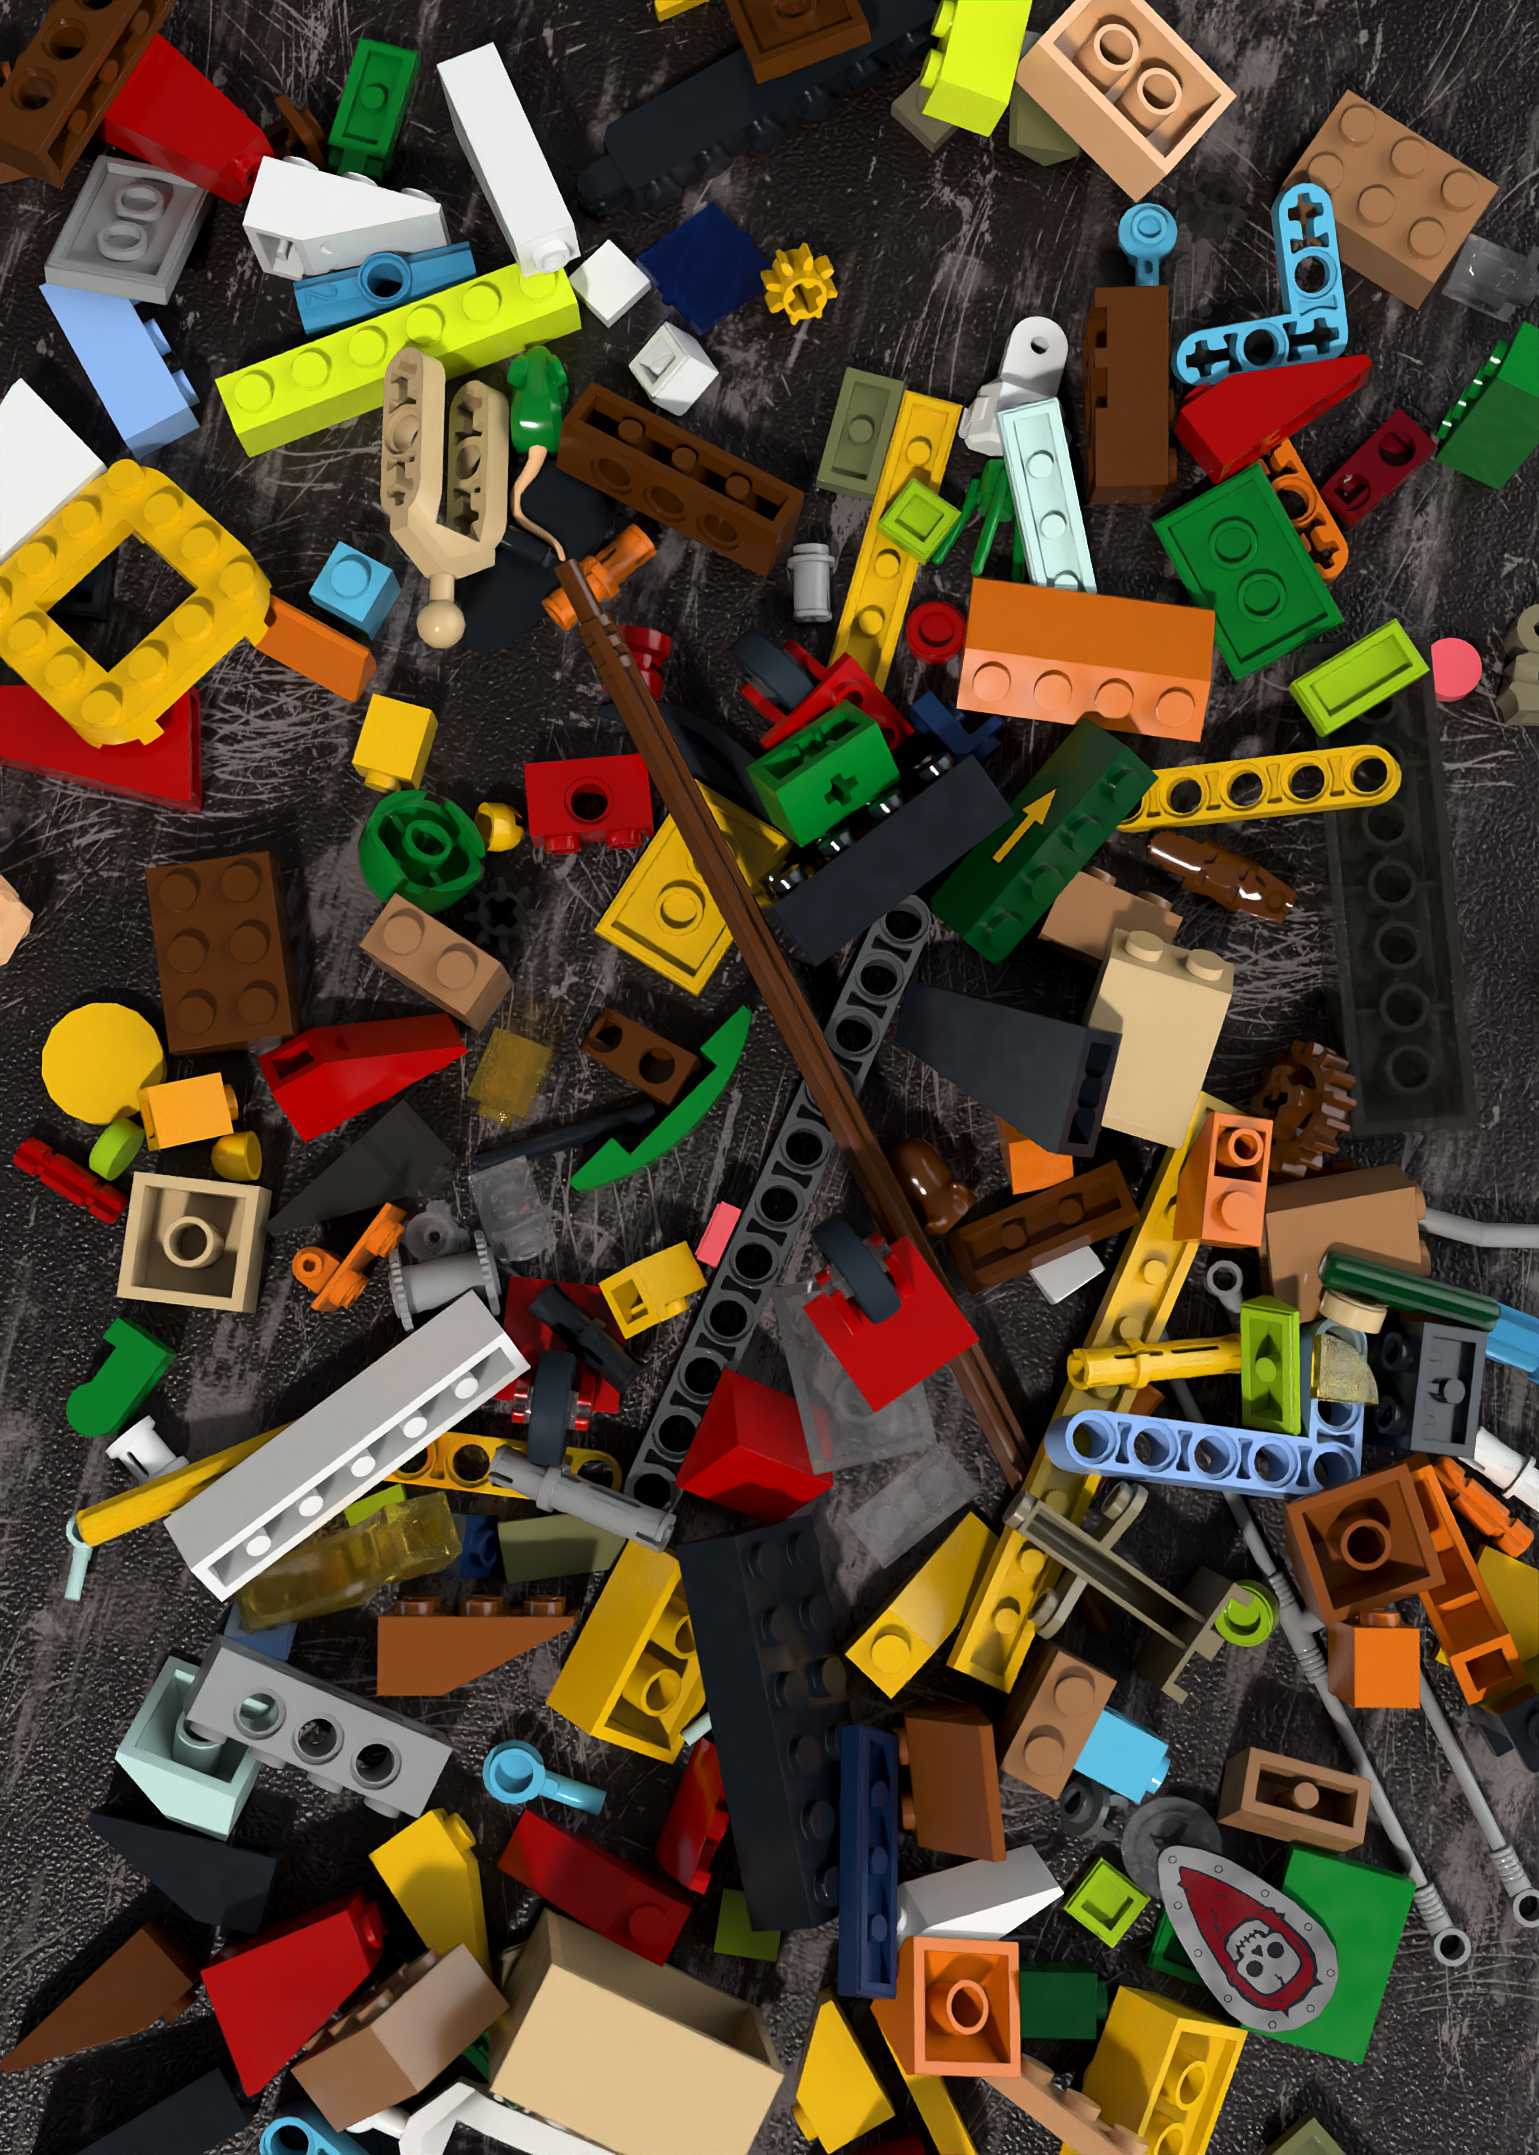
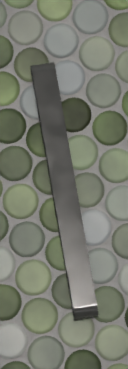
M912 894L871 925L823 1033L856 1098L930 932L932 922L930 910L923 900ZM899 911L910 913L918 922L919 932L910 939L902 940L895 938L886 928L885 920L889 915ZM874 966L886 968L894 977L895 987L886 995L877 996L869 993L863 987L860 978L865 970ZM854 1021L864 1025L870 1033L871 1041L869 1045L857 1052L847 1051L842 1048L836 1038V1031L842 1024ZM803 1079L625 1481L624 1495L638 1500L635 1487L641 1476L648 1473H656L663 1476L670 1485L671 1494L668 1502L657 1509L667 1513H672L683 1494L684 1489L675 1486L674 1482L689 1448L683 1451H675L665 1446L660 1433L662 1424L670 1416L681 1415L692 1421L697 1432L714 1393L713 1391L709 1394H700L690 1389L685 1376L687 1368L697 1358L706 1357L718 1364L721 1374L724 1368L736 1373L837 1144L817 1103L812 1098L805 1079ZM805 1132L812 1134L821 1144V1155L812 1164H796L787 1155L786 1143L797 1133ZM772 1189H785L792 1193L796 1199V1212L787 1221H771L761 1210L762 1198ZM753 1244L767 1249L772 1258V1266L767 1275L754 1280L741 1275L735 1263L740 1250L747 1245ZM721 1302H737L746 1311V1326L736 1336H721L712 1327V1311Z

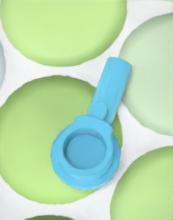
M1152 203L1135 205L1127 210L1119 223L1117 233L1119 246L1125 255L1128 256V264L1135 267V286L1159 285V265L1162 263L1163 258L1168 256L1176 243L1178 233L1176 221L1170 212L1160 205Z
M510 1739L502 1741L490 1750L484 1760L482 1775L485 1787L493 1797L503 1803L517 1804L529 1799L532 1800L539 1794L597 1816L600 1814L606 1797V1791L546 1770L543 1757L535 1746L524 1740Z

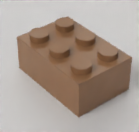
M1347 89L1282 184L1278 195L1284 189L1301 183H1313L1323 188L1329 195L1333 206L1339 260L1418 310L1482 216L1499 186ZM1302 194L1297 195V206L1288 208V217L1290 221L1296 220L1300 222L1302 235L1307 239L1306 219L1315 216L1316 209L1314 204H1304ZM1320 236L1308 238L1312 243L1321 246Z
M462 1942L440 1955L434 1947H431L409 1965L407 1963L400 1965L382 1981L378 1978L361 1990L348 2003L352 2009L337 2021L333 2018L325 2023L303 2045L308 2054L290 2070L336 2133L419 2093L499 2018L510 2005Z

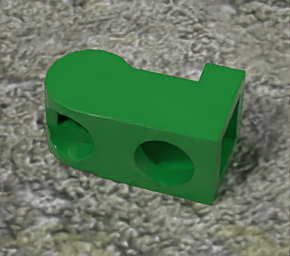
M117 1317L103 1335V1338L116 1348L93 1380L78 1386L70 1394L66 1403V1415L69 1424L80 1434L98 1437L119 1432L136 1413L179 1354L131 1318Z

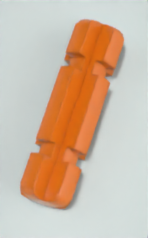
M1441 1456L1432 1463L1444 1495L1449 1497L1447 1502L1483 1535H1492V1543L1504 1554L1516 1558L1529 1547L1534 1539L1533 1531L1518 1518H1510V1511L1474 1478H1465L1464 1474L1466 1471L1453 1459Z

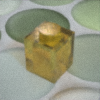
M495 1026L467 1092V1096L472 1101L480 1104L476 1114L507 1128L511 1127L514 1118L529 1124L557 1058L554 1051Z

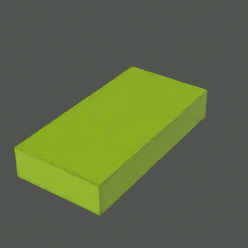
M1395 618L1296 679L1288 686V689L1322 739L1424 676L1430 669Z

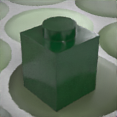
M1019 1958L1020 2038L1096 2039L1097 2019H1106L1108 1997L1105 1979H1097V1972L1088 1960Z

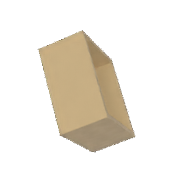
M545 1906L502 1993L510 2007L488 2028L489 2091L623 2155H746L784 2077V2072L760 2008L667 1963L660 1967L603 1937L582 1922L548 1906Z

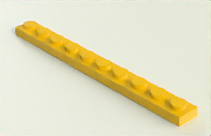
M1202 1090L1200 1091L1182 1148L1179 1150L1168 1146L1140 1211L1143 1222L1133 1227L1082 1349L1114 1347L1121 1340L1132 1338L1140 1339L1144 1343L1159 1342L1200 1245L1172 1241L1179 1177L1210 1112L1246 1117L1252 1116ZM1068 1379L1049 1426L1054 1420L1064 1415L1084 1410H1102L1128 1414L1138 1389L1128 1390L1121 1385L1088 1388L1087 1390H1076ZM1077 1425L1072 1436L1073 1445L1080 1455L1086 1457L1090 1453L1092 1446L1091 1437L1085 1428ZM1045 1433L1021 1491L1026 1490L1080 1528L1101 1476L1059 1469L1050 1461L1046 1453ZM1006 1524L946 1665L1010 1694L1035 1635V1624L1028 1620L1030 1608L1046 1588L1051 1587L1054 1590L1064 1565Z

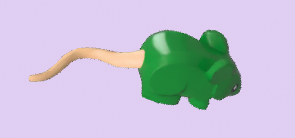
M538 345L530 348L524 355H518L513 360L507 375V383L514 386L510 407L512 444L517 454L528 453V460L510 492V508L515 521L523 529L547 542L556 551L559 559L565 561V553L560 543L547 531L526 518L522 513L520 505L521 494L537 476L544 463L546 454L558 453L562 421L568 415L566 401L569 397V389L564 385L567 383V377L561 361L556 355H552L546 347Z

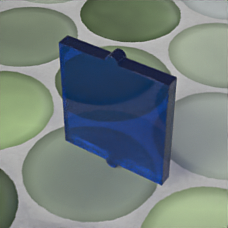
M714 202L639 256L635 263L663 295L662 303L666 306L672 305L700 337L765 289L760 274L761 271L771 270L772 268L751 244V235L749 233H741Z

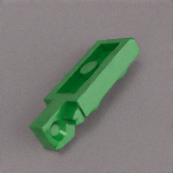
M363 37L359 39L327 143L330 152L328 160L329 169L337 170V176L342 177V174L345 172H353L381 182L385 169L388 170L419 69L420 58L418 52Z

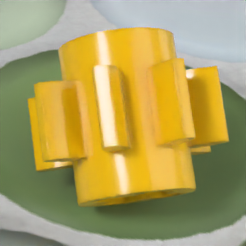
M802 243L799 249H791L785 252L780 249L776 250L777 258L773 262L771 270H763L760 274L765 288L769 290L764 298L771 313L779 312L785 308L791 325H796L799 319H809L814 316L818 319L823 317L822 310L826 305L827 298H835L838 295L832 279L829 278L834 273V269L827 255L820 256L813 261V256L807 243Z

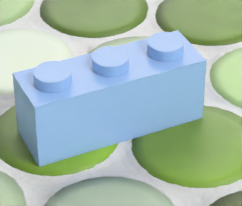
M47 283L39 286L120 435L137 460L200 427L190 409L191 406L200 401L182 369L173 374L170 373L162 356L172 350L154 318L145 323L141 321L134 305L142 301Z

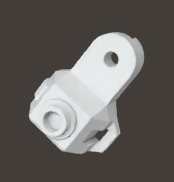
M1039 316L1029 317L1018 323L1011 332L1005 345L997 378L983 385L977 392L976 399L970 407L963 410L958 434L960 438L965 439L964 441L969 449L1004 460L994 411L1049 397H1057L1067 358L1068 342L1063 330L1055 322ZM1031 346H1036L1041 354L1035 353ZM1058 399L1067 447L1069 451L1072 435L1064 425L1066 415Z

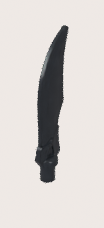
M655 701L694 779L701 783L719 786L738 794L737 796L754 808L769 826L779 829L772 823L746 770V767L757 759L708 719L685 708ZM614 703L598 708L597 713L599 716L625 725Z

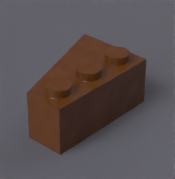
M1169 285L1095 287L1080 331L1088 505L1160 503L1168 483H1175L1177 478L1176 447L1168 446V424H1173L1174 392L1172 387L1169 388V366L1172 351L1171 333L1169 330Z

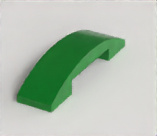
M742 1005L700 1048L701 1056L714 1070L631 1154L611 1138L568 1182L580 1194L612 1186L639 1174L657 1163L689 1137L710 1114L733 1079L748 1041L752 1013Z

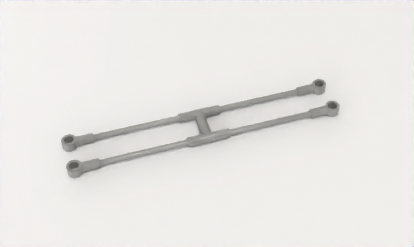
M1222 1260L1214 1262L1203 1273L1204 1287L1208 1293L1219 1298L1235 1333L1241 1334L1240 1303L1247 1301L1241 1289L1243 1285L1242 1271L1232 1261ZM1219 1267L1228 1269L1233 1276V1283L1226 1291L1218 1289L1213 1282V1274ZM1165 1328L1159 1342L1171 1341ZM1185 1379L1168 1380L1188 1422L1206 1424ZM1199 1441L1198 1443L1210 1466V1452L1207 1449V1447ZM1317 1458L1314 1464V1476L1317 1482L1324 1486L1328 1476L1319 1458ZM1222 1491L1263 1576L1261 1584L1265 1585L1274 1594L1280 1610L1279 1622L1305 1672L1308 1682L1315 1684L1359 1777L1372 1781L1370 1800L1407 1876L1413 1877L1417 1884L1413 1899L1429 1931L1427 1942L1429 1951L1446 1966L1454 1967L1463 1964L1471 1952L1470 1940L1461 1929L1453 1925L1434 1887V1883L1426 1880L1339 1698L1328 1693V1664L1313 1635V1632L1326 1626L1307 1608L1301 1610L1287 1579L1284 1577V1573L1277 1571L1241 1495ZM1394 1602L1384 1606L1385 1611L1398 1612ZM1420 1668V1703L1491 1847L1489 1856L1492 1858V1862L1508 1893L1506 1898L1507 1911L1514 1920L1523 1926L1538 1927L1539 1891L1532 1887L1512 1844L1505 1842ZM1526 1896H1534L1537 1902L1534 1913L1529 1916H1521L1519 1912L1521 1900ZM1450 1934L1456 1935L1459 1941L1456 1951L1449 1955L1442 1954L1440 1951L1442 1939Z

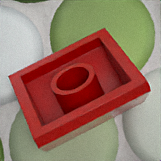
M724 1368L674 1485L763 1522L788 1518L834 1485L825 1412Z

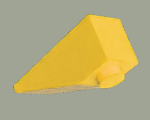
M971 1511L959 1521L842 1647L845 1655L891 1699L934 1654L969 1612L1000 1538Z
M444 1808L430 1810L368 1856L428 1949L434 1947L440 1955L462 1942L493 1983L478 1860L470 1850L476 1844V1840L458 1813L454 1812L448 1816Z

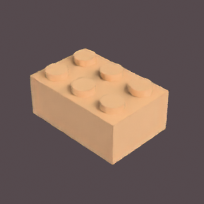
M1075 0L1017 65L1014 78L1136 203L1174 168L1237 96L1144 0Z

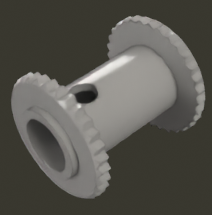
M481 1230L474 1231L477 1250L437 1258L416 1265L403 1266L398 1249L390 1250L388 1254L390 1269L387 1270L391 1295L398 1318H401L407 1334L411 1335L416 1331L413 1315L427 1310L447 1308L471 1289H473L480 1300L488 1298L491 1314L493 1316L499 1315L501 1308L498 1296L502 1295L492 1246L487 1247L484 1232Z

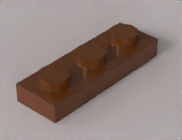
M1114 1160L947 1233L946 1236L965 1287L972 1295H975L1141 1223L1143 1219L1124 1173L1117 1160Z

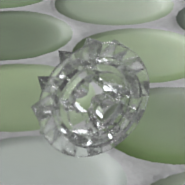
M1167 1795L1163 1798L1143 1802L1133 1816L1126 1820L1120 1844L1126 1871L1138 1887L1154 1897L1162 1899L1158 1885L1156 1863L1160 1849L1148 1837L1150 1833L1156 1836L1160 1834L1164 1837H1170L1174 1830H1179L1181 1824L1184 1823L1180 1830L1182 1832L1180 1843L1201 1846L1222 1854L1221 1835L1215 1821L1207 1811L1194 1801Z

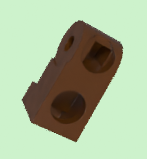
M606 1007L603 1008L578 1048L583 1054L617 1074L623 1081L650 1096L671 1111L688 1096L705 1068L696 1055Z

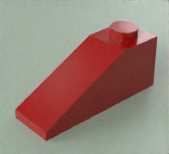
M1366 354L1233 374L1213 387L1209 382H1205L1193 389L1181 401L1180 407L1182 409H1180L1174 432L1213 484L1218 486L1363 387L1373 363Z
M527 1807L497 1864L498 1868L603 1937L660 1967H663L692 1910L693 1894Z

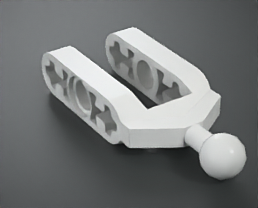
M463 2076L454 2080L414 2109L411 2114L391 2106L345 2129L347 2132L361 2133L375 2128L400 2139V2155H442L457 2120L532 2155H623L523 2106L511 2109L507 2106V2102L502 2096L489 2091V2084L477 2083Z

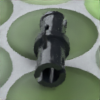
M556 1281L550 1284L528 1309V1312L537 1317L569 1347L566 1352L575 1354L576 1360L579 1357L582 1358L619 1395L630 1386L647 1366L645 1362L636 1357L606 1329L609 1324L600 1315L596 1318L592 1317L559 1287Z

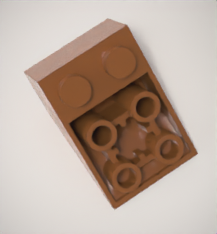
M437 1594L403 1595V1600H396L395 1606L378 1616L377 1696H443L573 1627L581 1616V1606H566V1595L558 1594L529 1595V1600L524 1601V1606H504V1595L498 1594L466 1595V1600H460L459 1606H441V1595Z

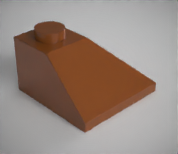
M1404 1461L1283 1503L1287 1551L1306 1608L1325 1626L1360 1614V1611H1371L1446 1584L1407 1463Z

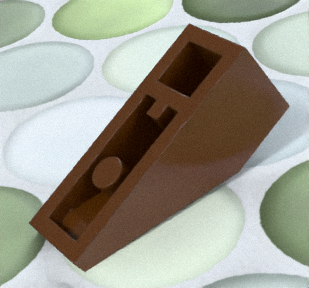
M154 1916L1 2060L0 2068L7 2074L146 2031L160 2016H163L171 2024L199 1997L192 1986L201 1977L200 1971L202 1967L162 1922Z

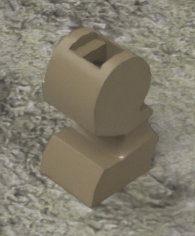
M1535 604L1525 609L1505 633V653L1512 662L1502 671L1503 681L1495 700L1496 705L1502 711L1504 725L1539 726V604Z

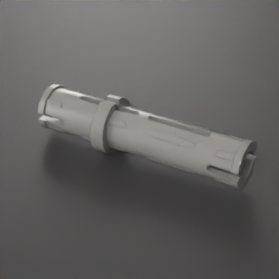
M507 1444L500 1446L490 1464L489 1470L491 1472L488 1474V1482L514 1490L535 1500L536 1506L547 1512H552L553 1509L566 1512L620 1537L623 1536L637 1542L639 1545L659 1554L664 1551L673 1533L676 1515L650 1507L610 1488L581 1478V1476L571 1473L570 1466L562 1463L555 1466L530 1462L528 1455L524 1452L516 1450Z

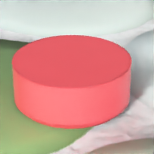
M1458 638L1441 639L1432 644L1421 656L1430 670L1418 679L1419 684L1426 694L1438 701H1457L1473 690L1480 680L1482 674L1480 656L1475 648L1464 640Z

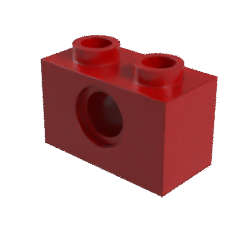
M640 753L524 764L529 832L534 848L545 847V853L549 855H566L582 851L581 843L606 841V848L621 850L640 847L643 845L642 838L655 837L650 775ZM586 794H598L608 802L607 808L600 817L593 820H585L574 813V806L578 799Z

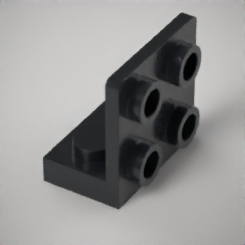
M1384 1320L1379 1333L1364 1332L1367 1338L1368 1350L1362 1444L1474 1459L1488 1332L1428 1322Z

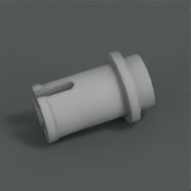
M819 543L796 545L793 547V556L787 559V566L793 569V620L800 623L830 621L832 619V612H830L829 569L835 566V558L829 555L828 545Z

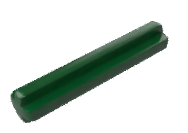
M1330 1251L1325 1254L1318 1272V1278L1327 1288L1471 1330L1492 1332L1501 1313V1307L1493 1297L1337 1251Z

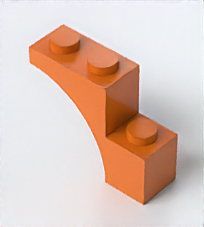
M1420 1452L1401 1460L1407 1463L1446 1581L1444 1585L1417 1595L1428 1615L1444 1656L1468 1705L1529 1682L1512 1637L1472 1558L1426 1453Z

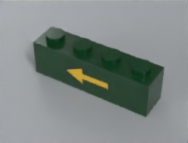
M1084 717L1009 805L1015 815L976 844L927 902V907L963 940L998 967L1159 777L1124 743Z

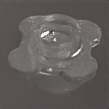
M434 1200L429 1202L426 1206V1212L420 1213L411 1221H405L401 1224L406 1228V1231L400 1242L407 1246L413 1256L418 1258V1264L451 1256L455 1253H464L471 1245L469 1231L459 1228L451 1217V1206L445 1201ZM433 1231H437L440 1235V1239L436 1243L430 1240V1234Z

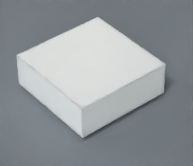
M610 240L606 241L568 277L574 294L608 328L651 289V280Z

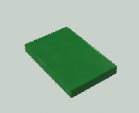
M1259 462L1151 523L1195 606L1216 611L1214 641L1237 683L1346 624Z
M1290 1842L1277 1888L1296 1901L1319 1922L1334 1945L1339 1970L1334 1994L1318 2017L1297 2029L1271 2033L1247 2027L1237 2020L1239 2029L1362 2065L1417 1886L1413 1877Z

